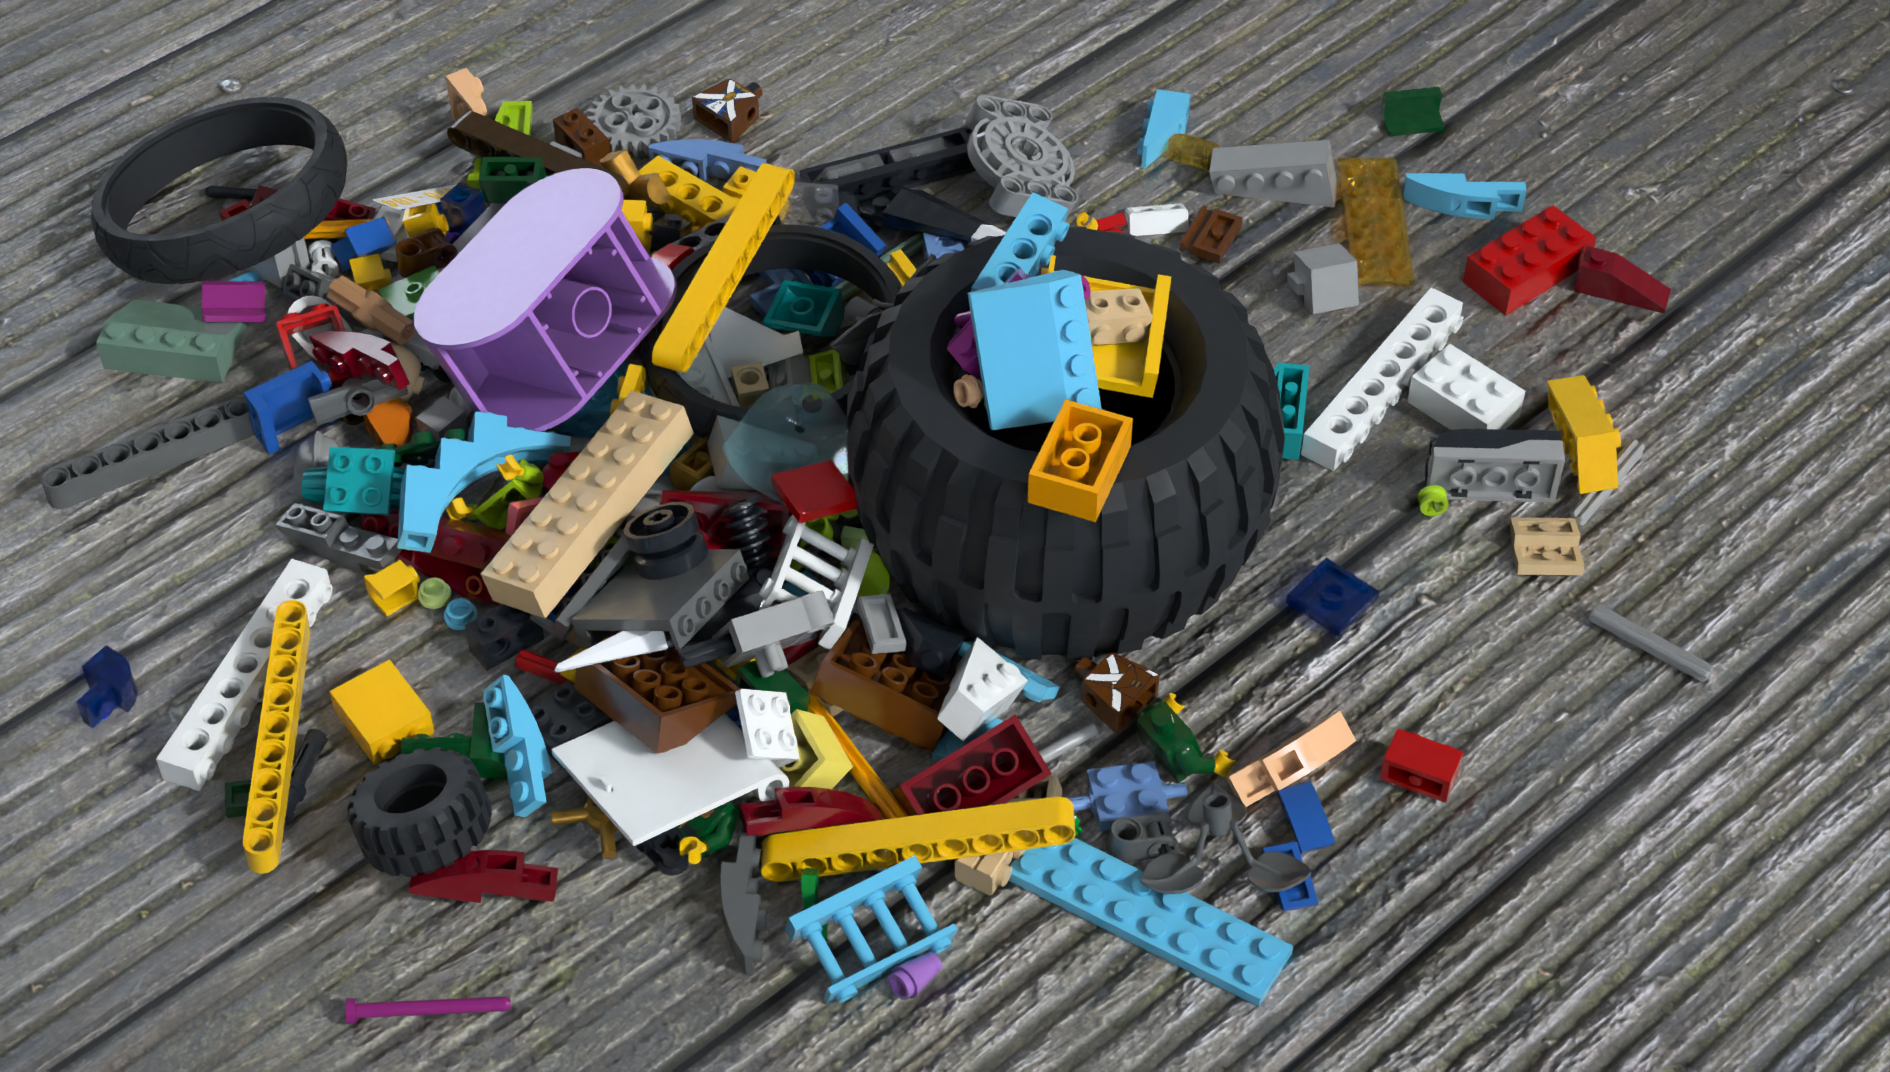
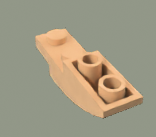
M1339 710L1280 743L1279 747L1226 776V779L1236 798L1247 807L1310 773L1349 747L1356 739Z

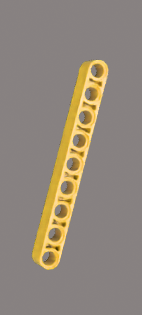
M767 163L760 165L656 341L652 352L653 365L682 373L688 371L790 195L795 180V173L792 169Z
M288 600L281 603L277 607L243 834V847L247 865L250 870L259 874L269 873L278 866L282 847L310 640L307 609L302 602L297 600Z
M1050 797L773 834L766 837L762 842L761 874L769 881L784 882L801 879L805 868L819 869V877L890 868L914 855L919 863H928L1063 845L1071 842L1075 837L1074 805L1067 798Z

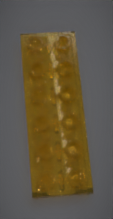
M1338 158V178L1348 252L1357 260L1358 285H1414L1396 158Z

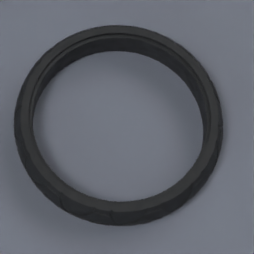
M256 97L227 102L197 111L160 128L155 133L142 139L125 152L104 174L92 200L91 224L100 249L116 267L132 277L142 281L145 280L146 282L157 284L195 283L196 281L201 282L227 276L239 270L242 271L289 248L296 241L301 240L331 212L335 203L338 202L346 182L348 161L344 142L335 126L326 116L309 104L295 99ZM272 145H294L313 150L310 159L291 181L261 203L236 216L206 227L173 234L146 235L126 231L134 215L154 194L176 178L209 161L246 149Z
M795 224L772 225L743 276L776 269L820 271L840 277L854 284L873 300L876 299L880 302L892 304L895 302L896 294L902 288L899 279L888 265L870 249H866L864 245L856 240L834 231L831 232L828 229ZM716 240L708 243L707 246H702L682 260L672 270L677 282V293L672 306L641 341L643 367L646 369L647 380L655 396L658 399L684 406L693 432L702 438L704 436L710 437L717 415L814 444L815 446L821 443H828L848 433L847 400L853 380L831 394L811 402L785 408L753 409L714 400L689 386L676 371L653 365L652 352L656 341Z

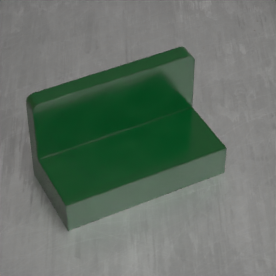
M1430 87L1383 92L1380 115L1388 136L1443 131L1444 123L1439 112L1442 98L1440 88Z

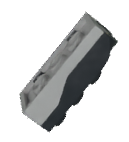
M1455 429L1442 433L1440 436H1431L1429 457L1426 458L1425 487L1430 485L1442 486L1446 490L1447 500L1555 503L1565 462L1561 431Z

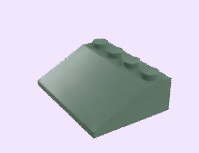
M133 299L106 321L96 344L104 369L223 383L249 322H204L201 307Z

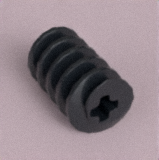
M760 495L734 501L721 512L722 516H732L733 520L725 525V528L736 529V533L729 537V541L740 542V545L735 549H740L747 569L763 567L778 560L776 556H768L775 551L774 544L765 543L771 538V532L761 530L768 525V521L765 518H757L764 512V507L753 505L760 500Z

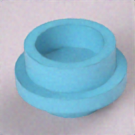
M463 598L454 599L449 602L444 611L446 625L455 630L466 629L465 625L478 617L476 607L469 600Z

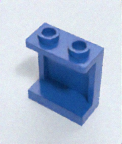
M847 203L837 209L833 219L820 227L856 240L864 245L866 249H870L879 258L882 256L886 246ZM803 269L814 285L834 288L845 281L828 273Z
M313 361L243 392L254 436L268 455L280 450L277 435L314 418L308 398L327 392L332 387V382L325 370L320 371Z

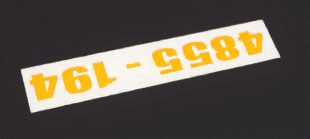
M455 184L372 200L400 210L482 193Z

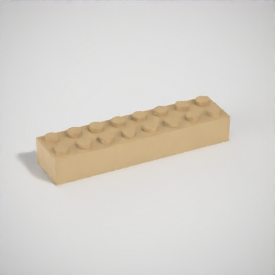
M631 391L482 571L481 576L493 601L546 619L694 434L684 406L635 391Z

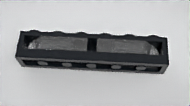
M962 127L799 170L800 193L813 215L830 210L831 199L840 192H851L853 196L858 198V202L879 197L899 185L910 189L974 172L976 169L973 167L967 151L969 136Z

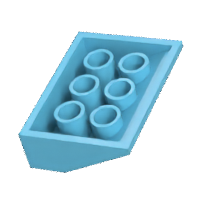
M1060 270L967 293L991 430L1054 422L1065 399L1101 409L1080 274Z

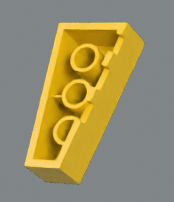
M1585 375L1547 381L1549 410L1556 430L1561 431L1563 449L1565 454H1569L1573 476L1578 475L1577 488L1579 493L1584 494L1618 488L1616 448L1621 447L1620 432L1618 428H1613L1611 415L1605 413L1603 400L1597 399L1595 386H1590Z

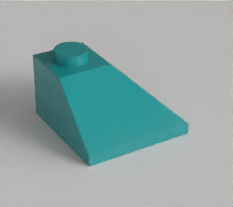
M783 280L767 312L763 325L769 328L793 332L799 331V333L817 336H836L845 317L841 289Z

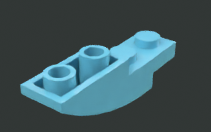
M1406 173L1403 199L1420 207L1443 214L1494 220L1496 211L1522 212L1527 189L1525 182H1466L1465 174Z
M502 675L483 690L488 730L493 752L504 753L514 816L527 817L547 802L543 779L552 774L543 737L528 704L511 678L507 675Z

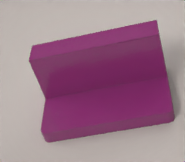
M202 281L203 321L265 322L264 281Z

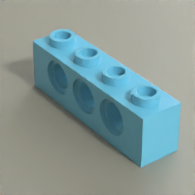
M1032 192L973 284L971 292L1004 284L1018 268H1021L1029 278L1039 276L1040 271L1038 270L1041 265L1047 266L1050 262L1051 255H1053L1055 250L1054 244L1057 240L1062 242L1070 226L1066 222L1068 208Z

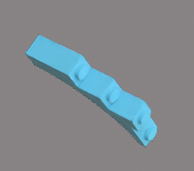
M475 411L469 428L468 442L460 439L441 438L435 456V469L422 465L406 466L401 482L397 548L431 553L440 517L457 494L472 482L491 472L498 471L496 465L505 463L507 455H513L516 461L524 459L529 464H547L553 453H568L571 436L560 435L555 432L527 430L522 427H507V416Z

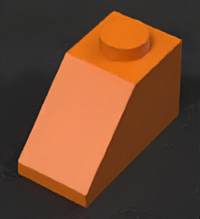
M396 398L376 405L370 413L363 415L365 427L377 447L385 444H396L397 447L409 443L413 435L411 421L414 420V414L407 402L403 404L400 398Z

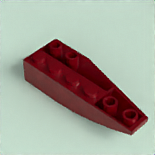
M390 508L389 515L362 514V530L398 539V509ZM440 517L431 553L402 549L396 558L407 565H411L429 578L435 577L444 580L452 591L462 597L500 606L502 605L501 603L492 600L481 573L511 536L505 533L504 530Z

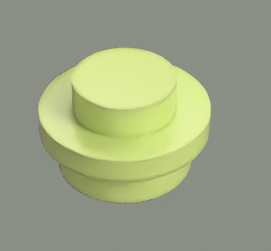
M435 577L426 579L418 590L420 604L429 609L445 606L450 601L452 595L449 585L444 580Z

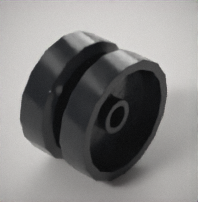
M686 502L661 504L643 511L626 524L624 533L630 549L635 552L633 557L641 577L649 580L671 578L693 569L706 559L709 550L702 531L698 530L699 522L691 504Z

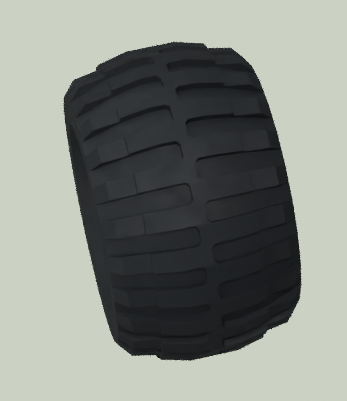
M1086 226L1069 227L1062 242L1056 241L1053 246L1055 247L1053 255L1056 256L1054 271L1067 270L1085 277L1155 289L1158 274L1171 277L1159 373L1153 398L1098 388L1101 409L1133 418L1130 450L1097 521L1093 522L1028 503L1029 472L1039 452L1019 449L997 440V438L1008 433L1037 427H1052L1054 422L991 430L987 410L984 406V397L976 408L962 407L956 401L954 383L956 380L962 379V376L972 374L964 370L947 350L949 341L963 328L955 324L954 318L959 313L970 311L967 293L971 292L973 284L1005 235L997 237L986 236L967 244L965 250L957 253H945L927 266L925 276L908 279L896 294L893 307L883 310L875 334L871 333L848 395V482L855 491L857 512L869 542L874 544L873 549L878 547L884 566L894 577L897 585L910 602L923 603L926 605L928 616L931 619L951 629H962L968 633V640L974 642L978 637L991 649L997 646L1016 649V655L1038 660H1041L1042 655H1066L1067 660H1081L1083 657L1092 660L1094 653L1111 650L1116 654L1141 650L1144 639L1150 636L1164 639L1184 630L1189 617L1202 615L1219 600L1221 593L1233 583L1241 566L1245 565L1269 525L1270 510L1274 504L1279 485L1285 442L1283 416L1280 408V392L1275 371L1266 354L1264 344L1256 327L1248 322L1247 309L1232 293L1219 290V280L1215 275L1199 265L1184 262L1181 260L1179 252L1159 244H1148L1135 239V235L1087 229ZM1049 263L1047 266L1043 264L1041 265V267L1038 270L1040 271V275L1042 268H1049Z

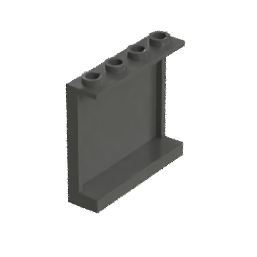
M708 549L709 552L706 559L698 566L683 574L661 580H649L641 577L633 559L571 619L581 648H590L598 644L610 631H669L676 650H680L750 579L740 549Z

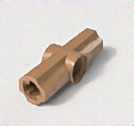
M343 275L337 279L335 278L330 284L327 297L350 312L354 319L372 331L376 329L400 346L408 343L414 336V321L392 308V305L374 291H366Z

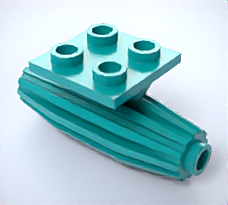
M330 447L328 466L305 469L301 483L302 497L305 501L324 505L323 511L389 515L390 508L400 510L401 482L405 469L394 467V450Z

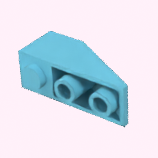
M1157 89L1154 101L1149 100L1147 117H1150V119H1144L1142 136H1145V138L1139 139L1137 155L1142 156L1141 168H1147L1185 135L1191 94Z

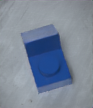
M381 217L345 229L347 236L331 245L343 272L350 273L352 272L350 259L378 253L380 255L398 243L385 217Z

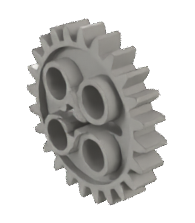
M631 84L630 90H625L623 86H619L620 92L616 93L610 89L609 97L600 95V102L593 101V108L588 109L589 117L587 118L609 139L611 152L627 150L628 152H633V155L637 157L639 151H643L646 155H649L650 144L676 139V132H680L681 112L679 111V104L674 103V97L667 98L666 91L657 94V87H653L648 91L644 84L640 89H636L635 85Z

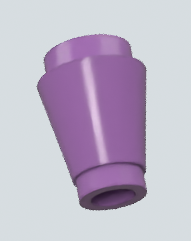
M928 952L895 966L892 973L888 976L889 986L900 999L915 998L937 973L942 970V962L935 953Z

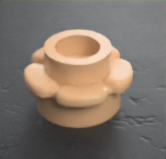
M966 374L962 376V379L956 380L954 383V396L958 404L962 407L976 408L978 403L981 402L984 397L983 384L975 376Z

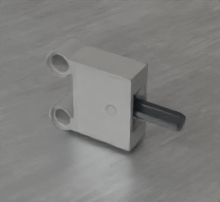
M816 591L731 619L712 636V639L681 648L678 652L679 660L684 668H690L720 658L724 669L755 659L763 678L772 676L774 671L787 669L788 664L782 649L810 641L818 637L816 631L835 624L824 591Z

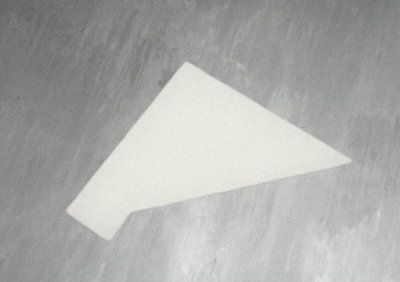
M724 307L710 332L712 344L727 378L732 377L731 367L762 362V365L765 366L803 353L799 331L782 335Z

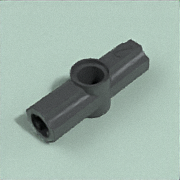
M373 376L365 379L360 377L356 379L349 378L343 383L342 387L309 397L308 402L318 426L350 414L366 415L376 405L408 395V389L406 386L400 391L388 384H382ZM364 393L360 399H352L354 395Z

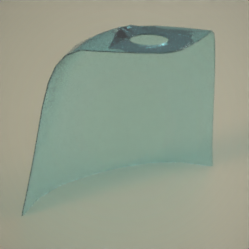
M818 384L784 385L767 391L753 404L722 446L730 466L745 483L785 504L771 485V475L832 460L848 481L847 418L831 393L825 387ZM815 395L822 400L823 406L818 413H809L804 410L802 401L806 396ZM798 424V426L805 428V432L797 433L794 429L795 425Z

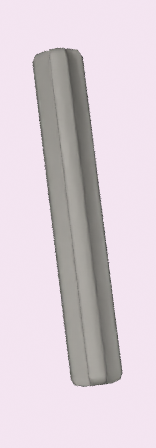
M1636 439L1630 440L1617 455L1618 484L1643 455L1645 446ZM1614 489L1585 493L1570 511L1571 515L1569 518H1575L1577 526H1583Z
M1597 604L1592 609L1589 620L1592 623L1700 682H1705L1710 676L1713 666L1708 662L1601 604Z

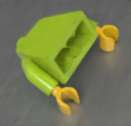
M507 455L505 463L496 465L501 475L492 482L478 504H468L466 507L462 497L452 500V504L447 506V513L450 519L461 520L467 517L469 520H481L488 527L502 530L506 527L509 503L538 498L543 487L544 475L536 465L529 464L524 459L516 461L513 455Z

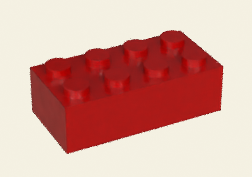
M1551 205L1467 257L1463 283L1506 316L1579 271L1586 247H1594L1596 237L1557 207Z

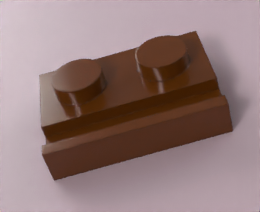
M1203 205L1180 241L1179 251L1184 252L1186 249L1192 251L1194 256L1220 263L1241 229L1243 217L1217 209L1213 212L1207 210V206Z

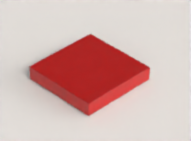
M832 460L771 475V485L799 524L857 509L854 489Z

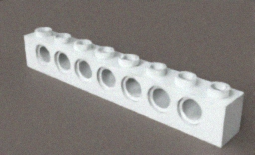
M1430 288L1304 433L1301 455L1332 471L1341 462H1347L1357 443H1363L1366 440L1374 423L1378 425L1382 421L1386 409L1398 402L1406 386L1410 387L1411 377L1432 359L1433 354L1437 350L1441 351L1444 348L1448 336L1452 332L1456 333L1460 329L1464 319L1461 316L1463 302Z
M294 559L290 560L156 758L163 780L200 791L205 782L213 777L222 756L231 750L234 738L240 729L248 724L251 713L257 703L263 701L277 607L288 600L302 602L306 606L309 626L311 627L323 603H327L332 595V585L330 584L327 569Z

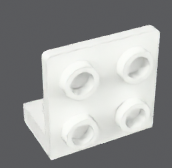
M750 689L736 691L735 695L748 757L771 760L778 768L799 760L797 738L794 734L790 705L786 693Z

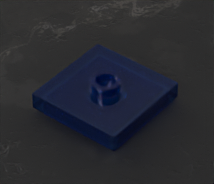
M1326 557L1287 594L1286 603L1339 637L1378 599L1379 590Z

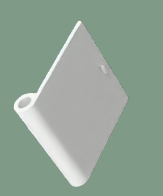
M725 713L687 744L664 753L656 754L616 721L551 749L552 755L633 846L750 791L764 802L774 800V788L789 787L788 777L771 760L748 757L743 731Z

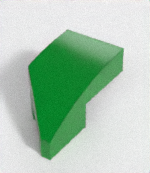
M805 868L801 875L804 910L817 904L819 869ZM828 923L821 926L823 928L821 934L826 942L828 939Z

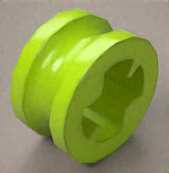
M1430 485L1421 489L1418 493L1420 511L1424 515L1437 516L1448 509L1447 493L1442 486Z

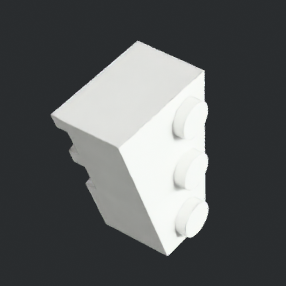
M977 637L955 669L956 674L949 685L950 690L944 699L937 719L962 741H965L1005 712L1028 680L1021 675L1015 665L1007 663Z

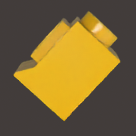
M401 560L388 565L375 574L364 576L368 597L386 617L418 599L417 583L420 582L419 576L411 565L406 566Z

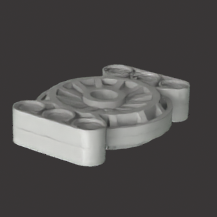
M979 95L966 118V125L972 130L967 144L969 159L979 175L995 188L989 199L991 208L999 214L1017 217L1032 192L1068 208V217L1078 200L1076 191L1070 187L1074 179L1075 168L1068 150L1054 135L1046 130L1053 119L1051 112L1038 104L990 95Z

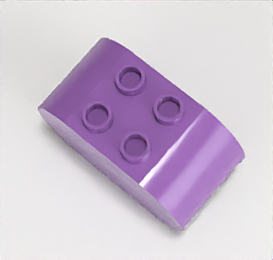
M591 168L572 169L548 176L528 186L511 198L428 285L421 295L414 313L415 328L473 413L475 411L491 412L496 415L507 416V427H522L527 430L540 432L562 423L588 402L672 306L677 293L675 276L666 264L649 257L621 211L624 199L623 192L616 179L610 174Z

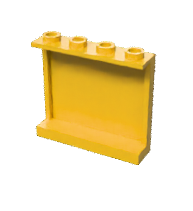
M1051 255L1049 268H1042L1041 275L1056 272L1054 271L1056 256ZM1158 274L1155 289L1085 277L1091 291L1140 288L1153 315L1146 339L1143 342L1092 345L1098 388L1153 398L1159 373L1171 277Z

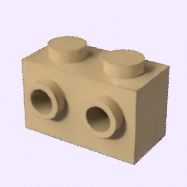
M1140 288L1091 291L1090 298L1085 300L1092 345L1145 341L1153 315Z

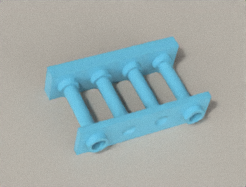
M915 855L789 917L785 930L791 941L801 936L803 940L808 939L833 984L827 988L823 997L826 1004L836 999L838 1003L845 1002L858 993L857 988L891 972L895 966L930 951L939 954L952 945L951 941L958 930L956 925L952 924L940 930L915 886L917 883L916 879L922 869ZM895 889L898 893H903L927 935L926 938L911 946L908 945L883 901L886 898L885 894ZM863 905L872 909L896 951L895 954L877 962L852 917L854 915L853 910ZM833 920L835 924H840L865 968L848 978L843 974L821 934L823 930L821 926Z

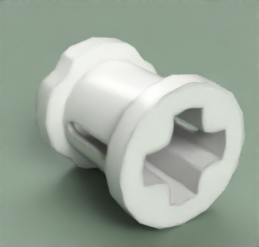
M326 240L312 243L308 249L309 257L313 261L311 270L333 278L339 271L338 263L334 261L335 253L331 247L333 244ZM321 249H324V251H325V256H322V250H321ZM322 264L325 265V272L322 270Z

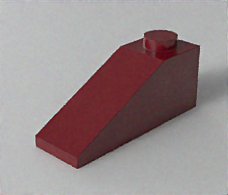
M1587 246L1580 266L1575 292L1665 313L1671 289L1619 254Z

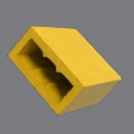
M390 659L329 691L334 712L374 765L385 759H390L400 752L402 738L413 737L417 734L430 736L435 733L431 712Z

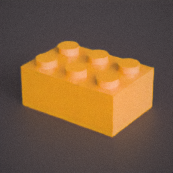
M1065 399L1029 472L1028 503L1096 522L1130 450L1133 418Z

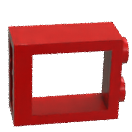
M320 304L311 308V312L301 315L296 312L282 316L280 321L276 322V332L290 371L299 366L288 335L332 323L334 331H346L337 304L331 306ZM334 368L325 370L332 382V387L329 390L336 389L338 385L352 378L344 373L339 374Z

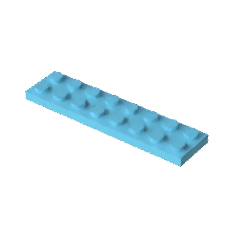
M1077 838L1063 845L1027 849L1021 859H1015L1010 866L1012 867V872L1008 881L1258 1007L1292 955L1293 945L1186 892L1181 894H1164L1145 887L1140 882L1143 871Z

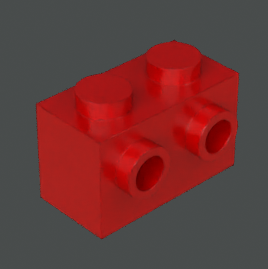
M1397 728L1384 757L1380 779L1446 803L1459 774L1464 752L1448 744H1441L1421 737L1417 733Z

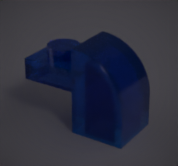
M460 182L440 199V202L435 203L440 215L444 214L447 219L449 232H457L461 235L486 210L482 191Z
M106 645L82 666L90 689L76 701L83 722L92 728L103 719L108 718L116 707H120L128 713L135 704L138 694L129 662L123 655Z

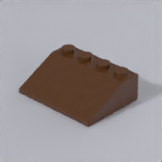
M855 619L822 660L810 694L819 697L826 704L835 705L850 712L857 719L866 720L881 727L886 733L896 734L910 741L917 748L934 752L948 730L937 718L944 699L950 690L949 685L956 674V666L952 665L944 679H941L913 666L902 651L872 654L863 623Z
M676 648L576 668L574 684L575 690L656 754L664 753L687 744L737 704L735 692L740 690L739 687L706 663L684 668L679 660V650H676Z

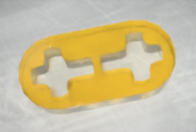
M1180 133L1169 138L1167 153L1171 159L1177 162L1210 170L1213 148H1220V146L1214 142Z

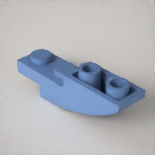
M689 139L653 143L649 146L650 161L659 155L704 182L709 175L729 180L740 166L757 172L760 165L766 163V159L744 154L743 145L730 142Z

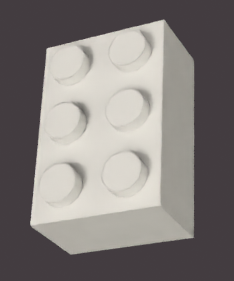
M1449 344L1411 377L1407 402L1450 430H1505L1520 417L1525 390Z

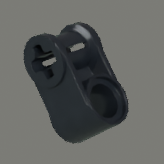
M676 827L635 845L665 875H679L689 865L688 855H680V842L685 836Z

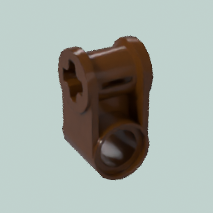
M432 228L414 237L403 239L396 245L399 274L406 278L434 265L437 269L446 267L457 256L458 251L453 244L445 240V235L439 228Z

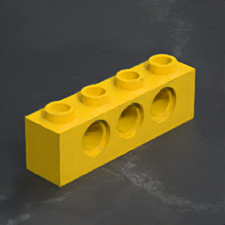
M659 155L639 170L640 175L658 173L671 196V199L666 203L654 206L663 212H668V214L680 215L684 220L692 222L693 226L703 228L731 214L739 202Z

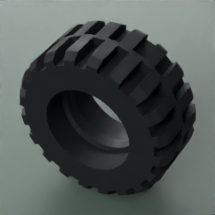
M422 748L414 750V753L406 755L402 753L395 756L396 759L390 762L385 761L378 765L377 770L367 773L363 777V783H358L354 788L347 807V817L362 854L372 867L393 876L403 874L406 877H413L421 872L430 874L439 867L444 866L446 868L454 864V860L457 858H464L468 855L472 846H478L483 839V833L487 832L491 822L492 807L476 766L468 757L450 749L446 752L442 748H432L430 751Z

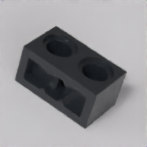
M502 604L465 625L469 649L487 671L519 654L521 650H526L544 640L543 628L530 620V613Z

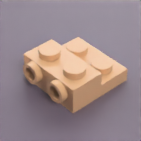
M467 68L446 76L452 120L454 122L469 110L483 116L487 115L486 105L481 97V94L484 93V88L478 77H474Z

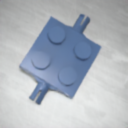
M1155 761L1089 769L1087 770L1088 795L1068 797V799L1072 801L1074 811L1090 809L1097 818L1100 831L1111 830L1113 822L1123 816L1147 815L1154 812H1166L1169 814L1167 799L1187 797V787L1185 782L1165 785L1159 777Z

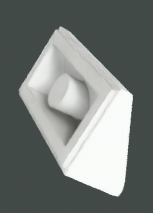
M1182 203L1129 207L1125 209V216L1131 235L1186 232L1189 228L1188 210Z

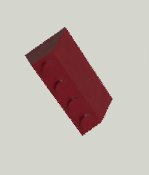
M1015 714L892 790V793L909 816L1005 804L1052 773Z

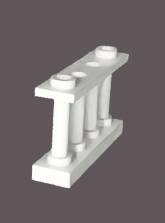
M792 515L783 529V533L787 534L772 576L767 578L759 592V596L763 597L759 610L770 607L774 600L784 603L798 598L782 589L784 580L809 594L823 590L835 624L821 629L823 631L818 644L830 650L846 629L874 544L862 538L855 549L851 547L846 549L805 526L806 522L799 524L794 515ZM801 538L839 559L844 568L839 570L798 547L799 539ZM792 559L834 582L833 585L837 589L832 591L790 568Z

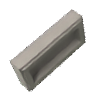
M891 594L858 597L857 607L872 654L905 651L906 640Z

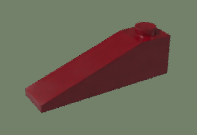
M662 491L661 504L672 502L691 504L696 513L699 528L721 549H735L740 545L739 541H729V537L736 533V529L725 528V525L733 520L732 516L721 515V512L734 501L755 495L761 496L760 500L753 505L764 507V512L757 518L767 519L768 525L761 530L770 531L772 534L771 538L765 543L774 544L775 551L768 556L779 557L787 534L783 533V529L789 518L793 515L779 494Z

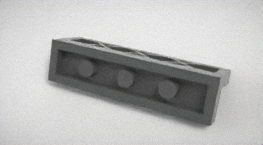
M618 528L612 535L618 539V542L612 549L603 550L602 547L594 557V559L599 558L600 565L596 570L588 574H584L583 571L575 581L581 583V589L574 597L565 598L564 595L556 606L562 607V613L555 623L548 618L544 619L531 614L530 620L564 641L574 628L571 619L612 580L633 553L629 547L624 530Z

